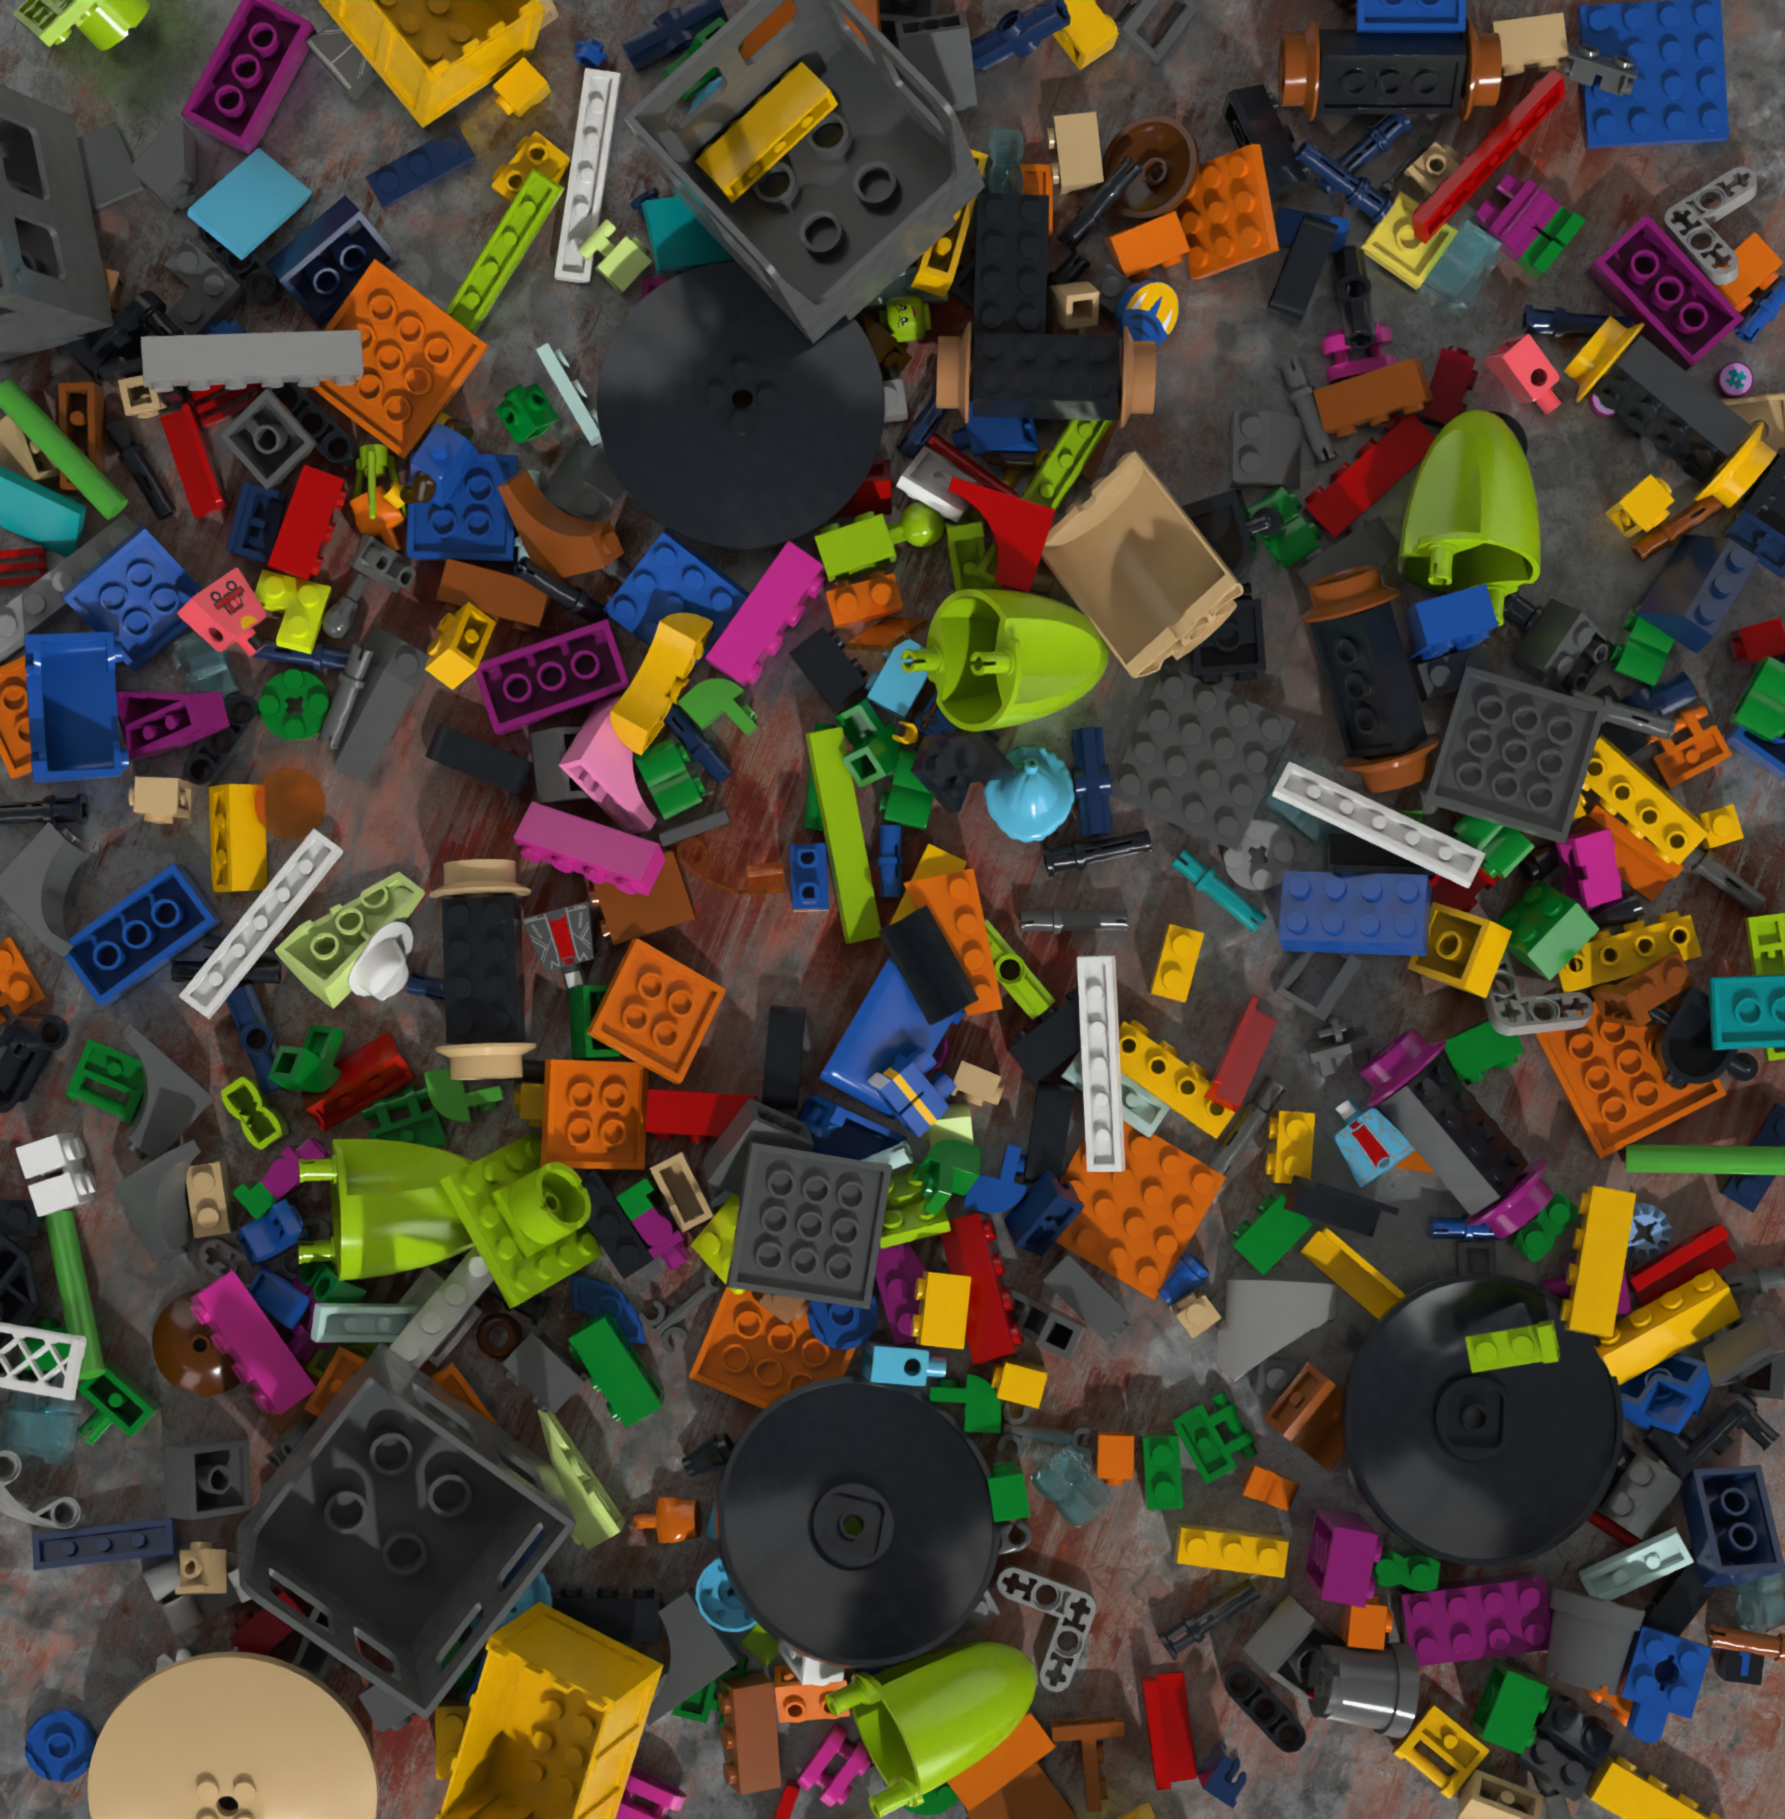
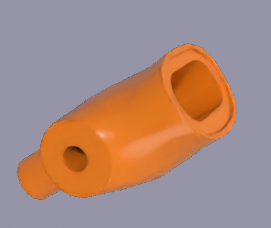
M382 485L376 487L375 519L369 517L368 492L349 501L355 516L356 525L362 536L364 533L372 537L380 535L384 544L392 550L397 551L402 548L392 528L405 519L400 509H396L382 497L383 494L387 493Z
M679 1497L657 1498L656 1514H635L633 1526L635 1529L656 1528L658 1543H680L683 1540L699 1538L702 1531L700 1502L698 1500L680 1499Z

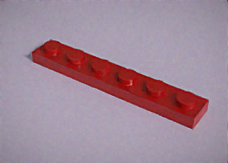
M1552 69L1543 79L1537 80L1532 86L1530 93L1520 103L1511 107L1506 118L1499 126L1492 128L1486 134L1480 146L1473 153H1468L1463 158L1459 168L1450 177H1446L1440 182L1436 192L1426 202H1422L1417 206L1411 217L1415 238L1426 244L1565 98L1564 80L1561 74Z

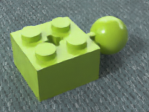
M919 501L906 507L901 514L900 521L886 525L883 514L875 516L872 511L854 517V523L841 527L840 523L823 527L819 530L820 535L814 538L821 563L824 565L828 584L831 586L833 583L853 579L896 564V552L893 546L895 544L907 541L917 547L933 545L941 538L944 532L945 520L940 512Z

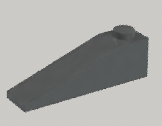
M376 626L359 654L360 656L363 655L366 646L375 650L364 677L366 680L364 687L359 690L351 710L335 760L336 767L365 784L431 676L425 670L429 655Z

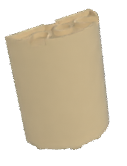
M1134 451L1123 455L1117 461V468L1108 476L1101 477L1091 486L1092 495L1085 503L1083 500L1074 502L1067 508L1066 516L1058 524L1050 526L1041 558L1084 615L1094 624L1099 635L1131 677L1138 678L1160 670L1163 661L1172 655L1177 661L1207 639L1235 610L1237 604L1233 599L1243 594V586L1141 454Z

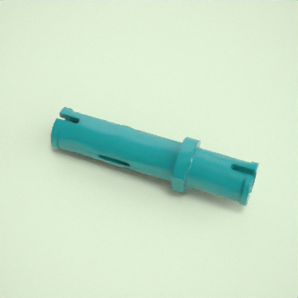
M1186 848L1178 854L1187 864L1185 865L1175 858L1170 866L1194 884L1195 889L1199 892L1202 890L1248 928L1251 933H1254L1259 928L1251 920V917H1254L1262 924L1267 917L1266 914H1263L1249 901L1244 899L1218 877L1213 868H1207L1189 853Z

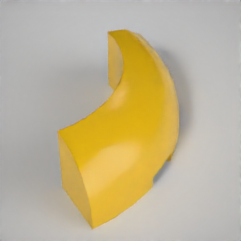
M682 612L668 615L660 620L652 644L640 669L623 696L611 709L610 722L615 734L624 745L640 756L665 725L663 720L667 716L672 702L677 705V702L685 692L691 680L687 676L691 672L696 659L699 660L702 657L713 627V621L697 614Z

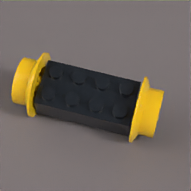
M1610 315L1563 371L1579 384L1576 402L1579 403L1603 376L1604 379L1592 393L1599 398L1606 408L1614 410L1625 419L1631 429L1642 433L1654 443L1655 448L1659 452L1671 457L1688 476L1696 478L1701 483L1715 470L1696 494L1694 500L1699 501L1713 495L1727 508H1730L1756 481L1777 454L1760 439L1764 422L1760 421L1752 429L1750 424L1642 335L1623 355L1624 349L1645 324L1642 322L1626 329Z

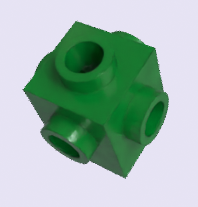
M538 383L524 388L521 384L510 388L503 394L505 400L495 408L517 445L542 436L560 419Z

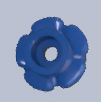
M586 37L584 41L579 40L574 44L576 50L573 58L583 66L598 69L602 60L606 61L607 55L603 52L604 46L595 39Z

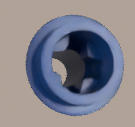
M1189 1253L1185 1258L1181 1256L1163 1286L1158 1290V1293L1168 1304L1173 1305L1177 1300L1206 1283L1205 1278L1210 1272L1192 1253Z

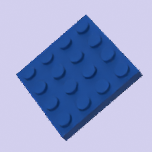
M1674 0L1584 5L1578 7L1579 46L1584 44L1600 50V55L1612 59L1615 55L1627 57L1634 61V66L1640 67L1637 79H1628L1635 81L1630 95L1623 93L1621 97L1598 89L1603 76L1597 74L1595 75L1592 87L1582 84L1586 149L1722 142L1729 139L1721 0Z

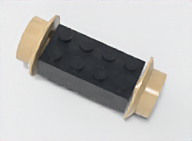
M474 859L446 862L443 864L444 885L430 892V897L442 899L446 1043L454 1045L435 1047V1052L450 1058V1080L523 1077L522 1055L535 1049L536 1043L503 1042H525L521 899L518 897L531 894V889L516 883V861Z

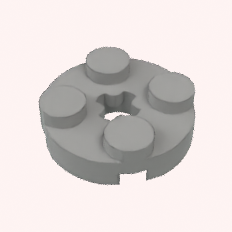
M1252 820L1238 852L1223 846L1222 861L1227 876L1236 885L1246 890L1263 891L1279 885L1283 881V871L1291 870L1294 848L1288 835L1279 826L1269 821ZM1262 846L1266 850L1264 856L1267 860L1264 864L1257 862L1253 865L1250 862L1252 855L1249 853L1251 847L1258 849Z

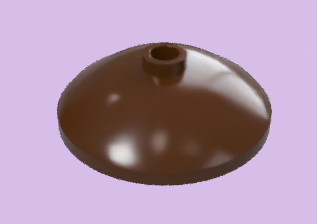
M1162 115L1146 116L1129 123L1113 138L1102 160L1104 182L1126 155L1133 159L1134 163L1132 166L1138 163L1143 168V171L1139 173L1111 206L1123 216L1139 221L1153 220L1177 208L1193 188L1199 170V150L1191 132L1179 121ZM1163 172L1161 178L1157 180L1158 174Z
M197 1289L177 1297L162 1311L153 1331V1355L160 1372L174 1387L196 1396H215L235 1388L242 1382L231 1368L235 1362L229 1353L221 1354L210 1339L214 1334L207 1323L201 1325L189 1309L193 1305L190 1297L201 1290ZM198 1338L206 1341L207 1348L205 1351H200L196 1348V1340Z

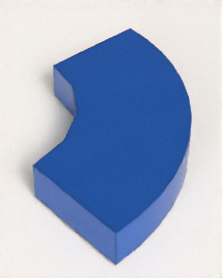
M571 1275L572 1311L586 1313L594 1317L608 1308L631 1344L646 1343L643 1323L639 1319V1313L624 1293L599 1278L586 1275Z

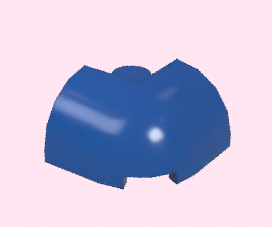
M1677 1353L1620 1385L1623 1416L1646 1431L1651 1432L1655 1426L1679 1435L1692 1414L1700 1416L1705 1406L1710 1388V1377L1706 1362Z

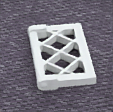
M0 1322V1332L12 1334L14 1337L2 1349L0 1348V1362L7 1373L5 1377H0V1387L75 1400L82 1359H84L86 1337ZM26 1337L43 1339L45 1345L32 1354L23 1339ZM58 1342L71 1344L69 1356L65 1360L62 1359L55 1347V1344ZM18 1344L26 1360L13 1370L5 1354ZM49 1350L58 1365L44 1376L36 1360ZM30 1365L38 1381L36 1383L22 1381L18 1379L17 1375ZM62 1371L65 1376L63 1388L50 1386L48 1381Z

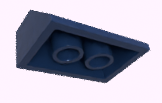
M344 195L266 262L265 265L321 328L334 317L374 259L379 260L390 269L400 258L364 214Z
M1685 534L1637 615L1697 654L1715 636L1757 564L1759 557L1730 538Z
M1761 1465L1693 1469L1682 1479L1684 1483L1680 1487V1494L1702 1587L1737 1585L1785 1570Z

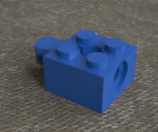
M1645 1625L1641 1626L1640 1631L1635 1630L1616 1692L1617 1695L1633 1701L1627 1722V1729L1632 1736L1644 1743L1657 1742L1663 1735L1669 1712L1688 1719L1692 1718L1711 1648L1699 1642Z

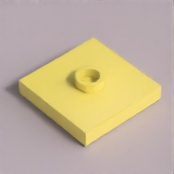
M1400 191L1388 213L1378 222L1360 249L1364 250V254L1415 290H1418L1459 231L1445 223L1426 244L1415 238L1411 217L1419 203Z

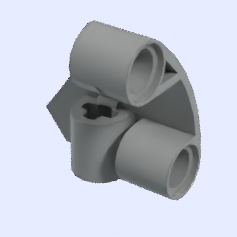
M1226 1280L1225 1319L1221 1320L1218 1327L1217 1367L1233 1381H1236L1283 1347L1312 1330L1337 1318L1338 1285L1292 1281Z
M0 1450V1459L2 1461V1465L0 1463L1 1513L26 1523L48 1528L69 1529L77 1524L81 1514L80 1505L71 1497L48 1496L28 1508H24L5 1488V1485L18 1477L21 1472V1461L16 1453ZM59 1504L62 1511L60 1518L56 1520L54 1512Z
M177 1542L178 1555L136 1560L155 1601L159 1602L174 1635L196 1626L204 1621V1619L240 1601L243 1603L251 1599L240 1587L238 1553L227 1552L226 1593L175 1594V1587H180V1550H190L189 1544Z

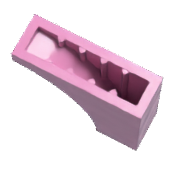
M618 696L599 701L595 704L560 761L559 766L626 833L635 834L651 830L657 819L645 805L637 788L633 772V751L618 738L610 722V711L620 700Z

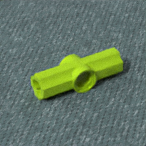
M986 919L985 926L997 981L1001 983L1033 1021L1056 1000L1025 965L1023 959L1015 953L994 926ZM1005 960H1014L1019 966V975L1013 980H1006L1000 974V965Z

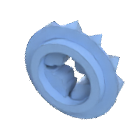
M1636 1203L1634 1205L1626 1256L1636 1260H1649L1661 1255L1670 1243L1672 1227L1666 1218V1214L1654 1205L1647 1203ZM1633 1220L1643 1226L1654 1223L1648 1231L1652 1243L1643 1238L1633 1240L1638 1232Z

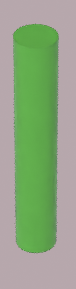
M12 378L3 381L0 384V408L107 520L118 515L127 505L128 499Z
M1629 1144L1625 1148L1626 1172L1785 1175V1146Z
M71 1211L55 1212L45 1217V1224L67 1333L86 1337L87 1342L84 1359H82L79 1380L92 1379L103 1375L106 1371L74 1214Z

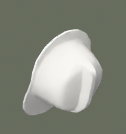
M400 921L389 922L379 928L370 939L361 956L349 972V987L356 995H373L378 1000L384 1001L387 997L393 996L404 987L409 976L406 960L413 946V934L406 923Z

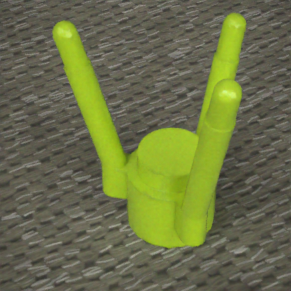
M369 444L359 447L360 458L356 459L353 499L361 495L364 476L368 477V507L371 519L376 518V478L385 476V470H388L391 482L396 480L400 483L395 467V456H388L387 446L382 444ZM404 503L400 509L403 517L408 519V507Z

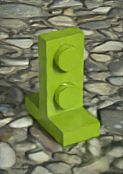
M976 510L965 512L958 523L944 518V531L947 538L955 592L963 589H991L989 582L973 573L986 553L983 540V525Z
M1554 1320L1541 1321L1535 1325L1465 1336L1472 1373L1544 1362V1364L1559 1362L1560 1351Z

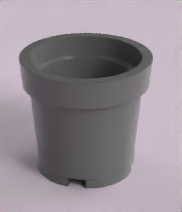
M1552 1587L1550 1608L1554 1609L1544 1677L1551 1678L1554 1672L1558 1674V1682L1599 1692V1689L1602 1690L1603 1686L1609 1687L1607 1694L1616 1695L1619 1679L1635 1630L1640 1631L1646 1611L1609 1600Z
M1385 1642L1384 1650L1321 1645L1323 1650H1316L1314 1652L1308 1672L1307 1687L1314 1688V1699L1308 1698L1312 1715L1319 1719L1373 1728L1380 1735L1394 1738L1404 1737L1410 1730L1415 1718L1420 1688L1418 1661L1412 1646L1408 1643Z

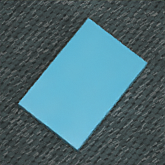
M258 147L189 207L187 216L239 259L243 260L311 199L313 192Z

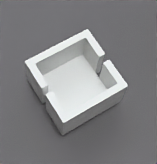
M74 1132L56 1134L15 1148L25 1179L40 1174L45 1176L63 1170L64 1174L28 1186L38 1217L96 1200L93 1193L97 1191L96 1181L92 1172H87L83 1167L82 1158L86 1157L85 1148L82 1140L79 1137L75 1138Z

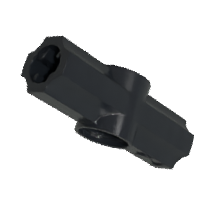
M1355 245L1343 246L1339 251L1333 253L1338 292V312L1341 316L1345 345L1352 347L1353 350H1361L1376 343V331L1370 297L1371 283L1367 276L1364 250L1358 249Z

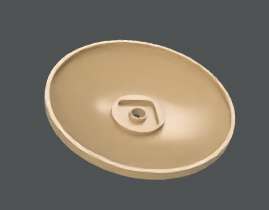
M232 1651L201 1654L179 1660L154 1672L131 1689L111 1713L97 1739L88 1772L87 1792L91 1819H376L379 1802V1779L375 1756L369 1739L350 1707L336 1692L309 1672L291 1663L270 1656ZM224 1796L233 1797L238 1803V1808L226 1810L220 1805L219 1799Z

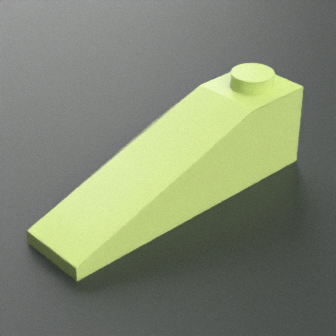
M398 871L363 890L360 897L343 906L338 904L329 909L331 913L314 922L308 920L299 925L274 951L308 990L334 1009L352 991L348 983L349 972L379 928L389 922H405L424 897L425 892Z
M538 1409L552 1466H554L577 1523L569 1534L578 1546L584 1544L586 1549L589 1550L618 1534L626 1520L555 1414L549 1409L546 1412Z

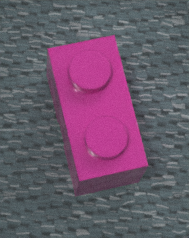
M1588 826L1569 832L1565 844L1555 841L1559 864L1566 865L1567 877L1562 878L1564 893L1567 897L1576 901L1581 908H1590L1622 898L1621 875L1617 869L1614 852L1615 841L1611 835L1610 828Z

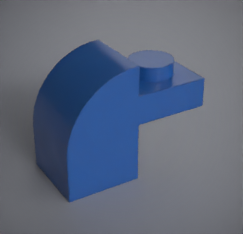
M1007 1143L999 1178L980 1173L979 1178L965 1194L964 1208L984 1213H1001L1011 1209L1022 1199L1027 1185L1014 1182L1015 1175L1022 1177L1027 1157L1021 1154V1146Z
M284 1199L273 1204L267 1216L241 1227L236 1238L253 1269L296 1247L298 1240L304 1241L309 1236V1233L294 1204L289 1205L287 1200Z

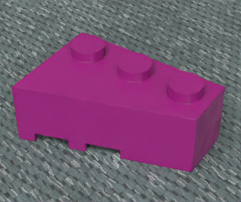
M147 688L116 691L118 719L130 760L164 756L230 726L223 698L219 691Z
M909 1242L883 1249L879 1247L875 1272L895 1346L916 1340L915 1336H911L912 1317L914 1314L919 1315L920 1300H915V1286L917 1278H923V1271L929 1272Z

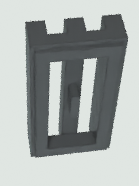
M721 810L660 832L659 838L662 846L668 848L731 825V821L726 810Z

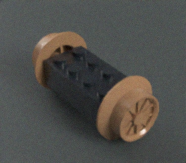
M968 322L961 336H938L936 407L939 409H959L964 423L969 424L970 389L973 388V417L1116 421L1118 391H1120V428H1124L1131 414H1153L1156 341H1134L1128 326H1123L1121 362H1119L1120 336L975 332L974 358H971L972 322Z

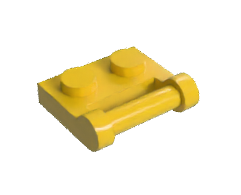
M1431 1703L1408 1733L1396 1743L1392 1753L1400 1760H1407L1440 1787L1439 1792L1450 1799L1490 1750L1434 1703ZM1421 1740L1456 1769L1455 1772L1450 1776L1446 1775L1418 1752L1414 1746Z

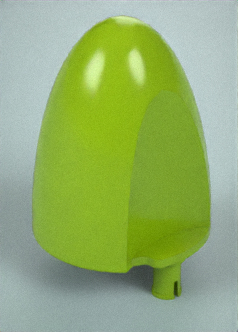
M1472 409L1453 418L1439 432L1420 465L1404 515L1397 567L1401 576L1411 584L1442 595L1486 584L1498 626H1501L1504 623V597L1517 592L1518 586L1521 584H1533L1540 575L1541 539L1538 503L1528 461L1512 429L1496 414L1486 410Z
M963 589L947 597L937 609L929 628L926 649H907L902 652L901 659H913V662L901 663V667L907 673L927 671L928 679L936 685V703L944 716L960 729L976 732L1027 723L1073 704L1086 695L1102 678L1108 666L1110 653L1109 646L1099 635L1094 624L1086 615L1069 605L1054 599L1025 592L1000 589Z
M332 1139L330 1158L299 1159L298 1161L300 1183L304 1181L330 1180L332 1226L330 1240H298V1263L331 1261V1265H335L338 1281L356 1280L422 1268L449 1259L474 1247V1242L439 1180L475 1161L450 1151L421 1144L379 1139Z
M976 1641L915 1658L873 1676L863 1671L851 1676L852 1683L831 1694L825 1695L826 1704L833 1716H838L840 1713L850 1708L852 1709L862 1741L878 1772L889 1786L888 1789L868 1798L870 1808L876 1818L880 1819L903 1805L916 1807L924 1803L923 1794L965 1771L993 1751L1014 1732L1029 1710L1037 1686L1035 1666L1026 1654L1015 1647L998 1642Z

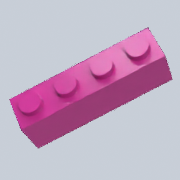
M531 802L513 837L524 858L539 863L540 860L551 863L556 869L564 873L575 871L597 884L607 882L616 885L620 891L629 895L639 893L649 896L666 861L658 843L535 802Z

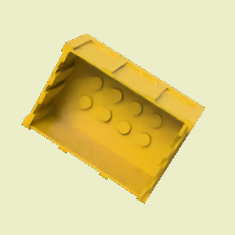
M318 0L422 128L506 73L523 57L526 59L531 56L545 13V8L539 0Z
M538 1602L494 1632L487 1641L485 1648L488 1650L477 1690L472 1693L468 1705L471 1711L459 1752L453 1757L450 1770L453 1772L443 1806L437 1812L435 1819H616L663 1664Z

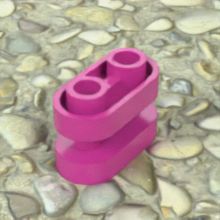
M1374 322L1376 343L1361 350H1353L1352 347L1345 345L1343 328L1327 332V338L1321 341L1323 356H1334L1336 365L1326 369L1329 384H1335L1397 363L1396 355H1385L1383 349L1384 346L1393 343L1391 328L1383 327L1382 322ZM1369 350L1371 358L1350 361L1349 353Z
M835 1723L830 1728L795 1780V1783L806 1791L814 1783L823 1788L818 1799L830 1808L835 1803L840 1806L844 1803L853 1788L849 1783L857 1773L862 1776L872 1763L869 1752L862 1740L859 1739L853 1747L844 1742L848 1730L838 1723ZM836 1753L843 1758V1761L834 1774L830 1776L823 1770Z
M631 1768L616 1819H672L667 1815L668 1810H681L687 1795L679 1788L638 1769ZM636 1794L655 1802L654 1808L634 1800Z

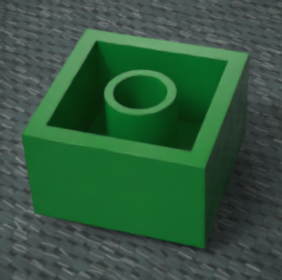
M1541 880L1530 887L1524 893V896L1497 923L1512 931L1506 946V950L1512 957L1549 981L1600 930L1576 901Z
M1495 1658L1470 1725L1481 1739L1523 1755L1525 1747H1530L1535 1739L1537 1727L1534 1724L1538 1713H1544L1549 1703L1550 1693L1547 1692L1549 1686L1536 1673Z

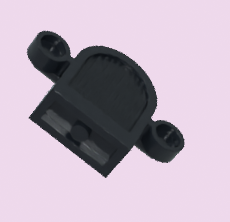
M1233 489L1181 506L1238 581L1239 578L1249 571L1254 563L1257 552L1254 533L1272 536L1277 534L1283 526L1282 514L1273 507L1259 509L1253 518L1250 519L1241 489Z
M1690 986L1680 993L1669 1012L1666 1010L1664 1002L1648 1011L1652 1021L1647 1023V1025L1661 1024L1654 1039V1056L1658 1066L1665 1073L1662 1080L1670 1086L1681 1090L1684 1083H1708L1720 1077L1726 1069L1729 1076L1736 1081H1749L1756 1076L1758 1062L1751 1054L1737 1053L1739 1049L1712 1050L1709 996L1694 986Z

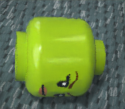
M919 295L890 297L886 303V310L879 311L880 326L895 337L897 343L922 340L926 336V331L932 330L929 302H923L922 297Z

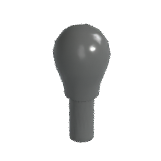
M357 573L345 596H341L323 615L322 626L327 635L332 638L341 639L352 631L358 608L357 602L369 582L368 578Z

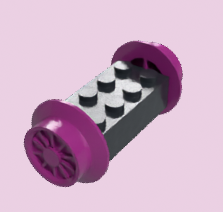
M1412 1027L1381 1049L1360 1069L1359 1074L1372 1088L1366 1104L1368 1107H1371L1382 1101L1378 1106L1470 1214L1466 1219L1468 1226L1485 1223L1498 1239H1502L1531 1220L1553 1198L1554 1192L1541 1178L1547 1161L1542 1158L1529 1164L1519 1148L1512 1144L1499 1128L1497 1122L1486 1113L1476 1101L1475 1096L1455 1076L1450 1066L1439 1057L1438 1054L1443 1050L1447 1042L1439 1040L1428 1043L1418 1030Z

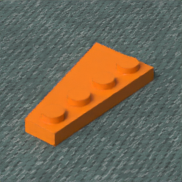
M974 869L903 883L916 910L926 905L928 906L979 998L978 1001L964 1008L967 1016L1003 1009Z

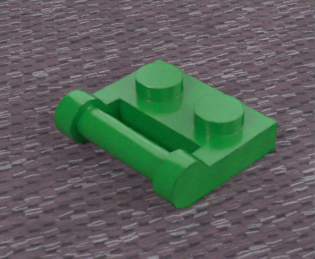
M88 1039L67 1088L65 1098L77 1102L79 1099L121 1117L122 1122L131 1125L140 1109L144 1092L141 1063L134 1056L96 1040ZM88 1077L130 1095L127 1104L84 1087L86 1078Z

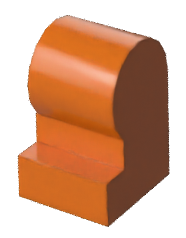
M1251 1461L1239 1491L1244 1496L1289 1511L1300 1484L1274 1470Z

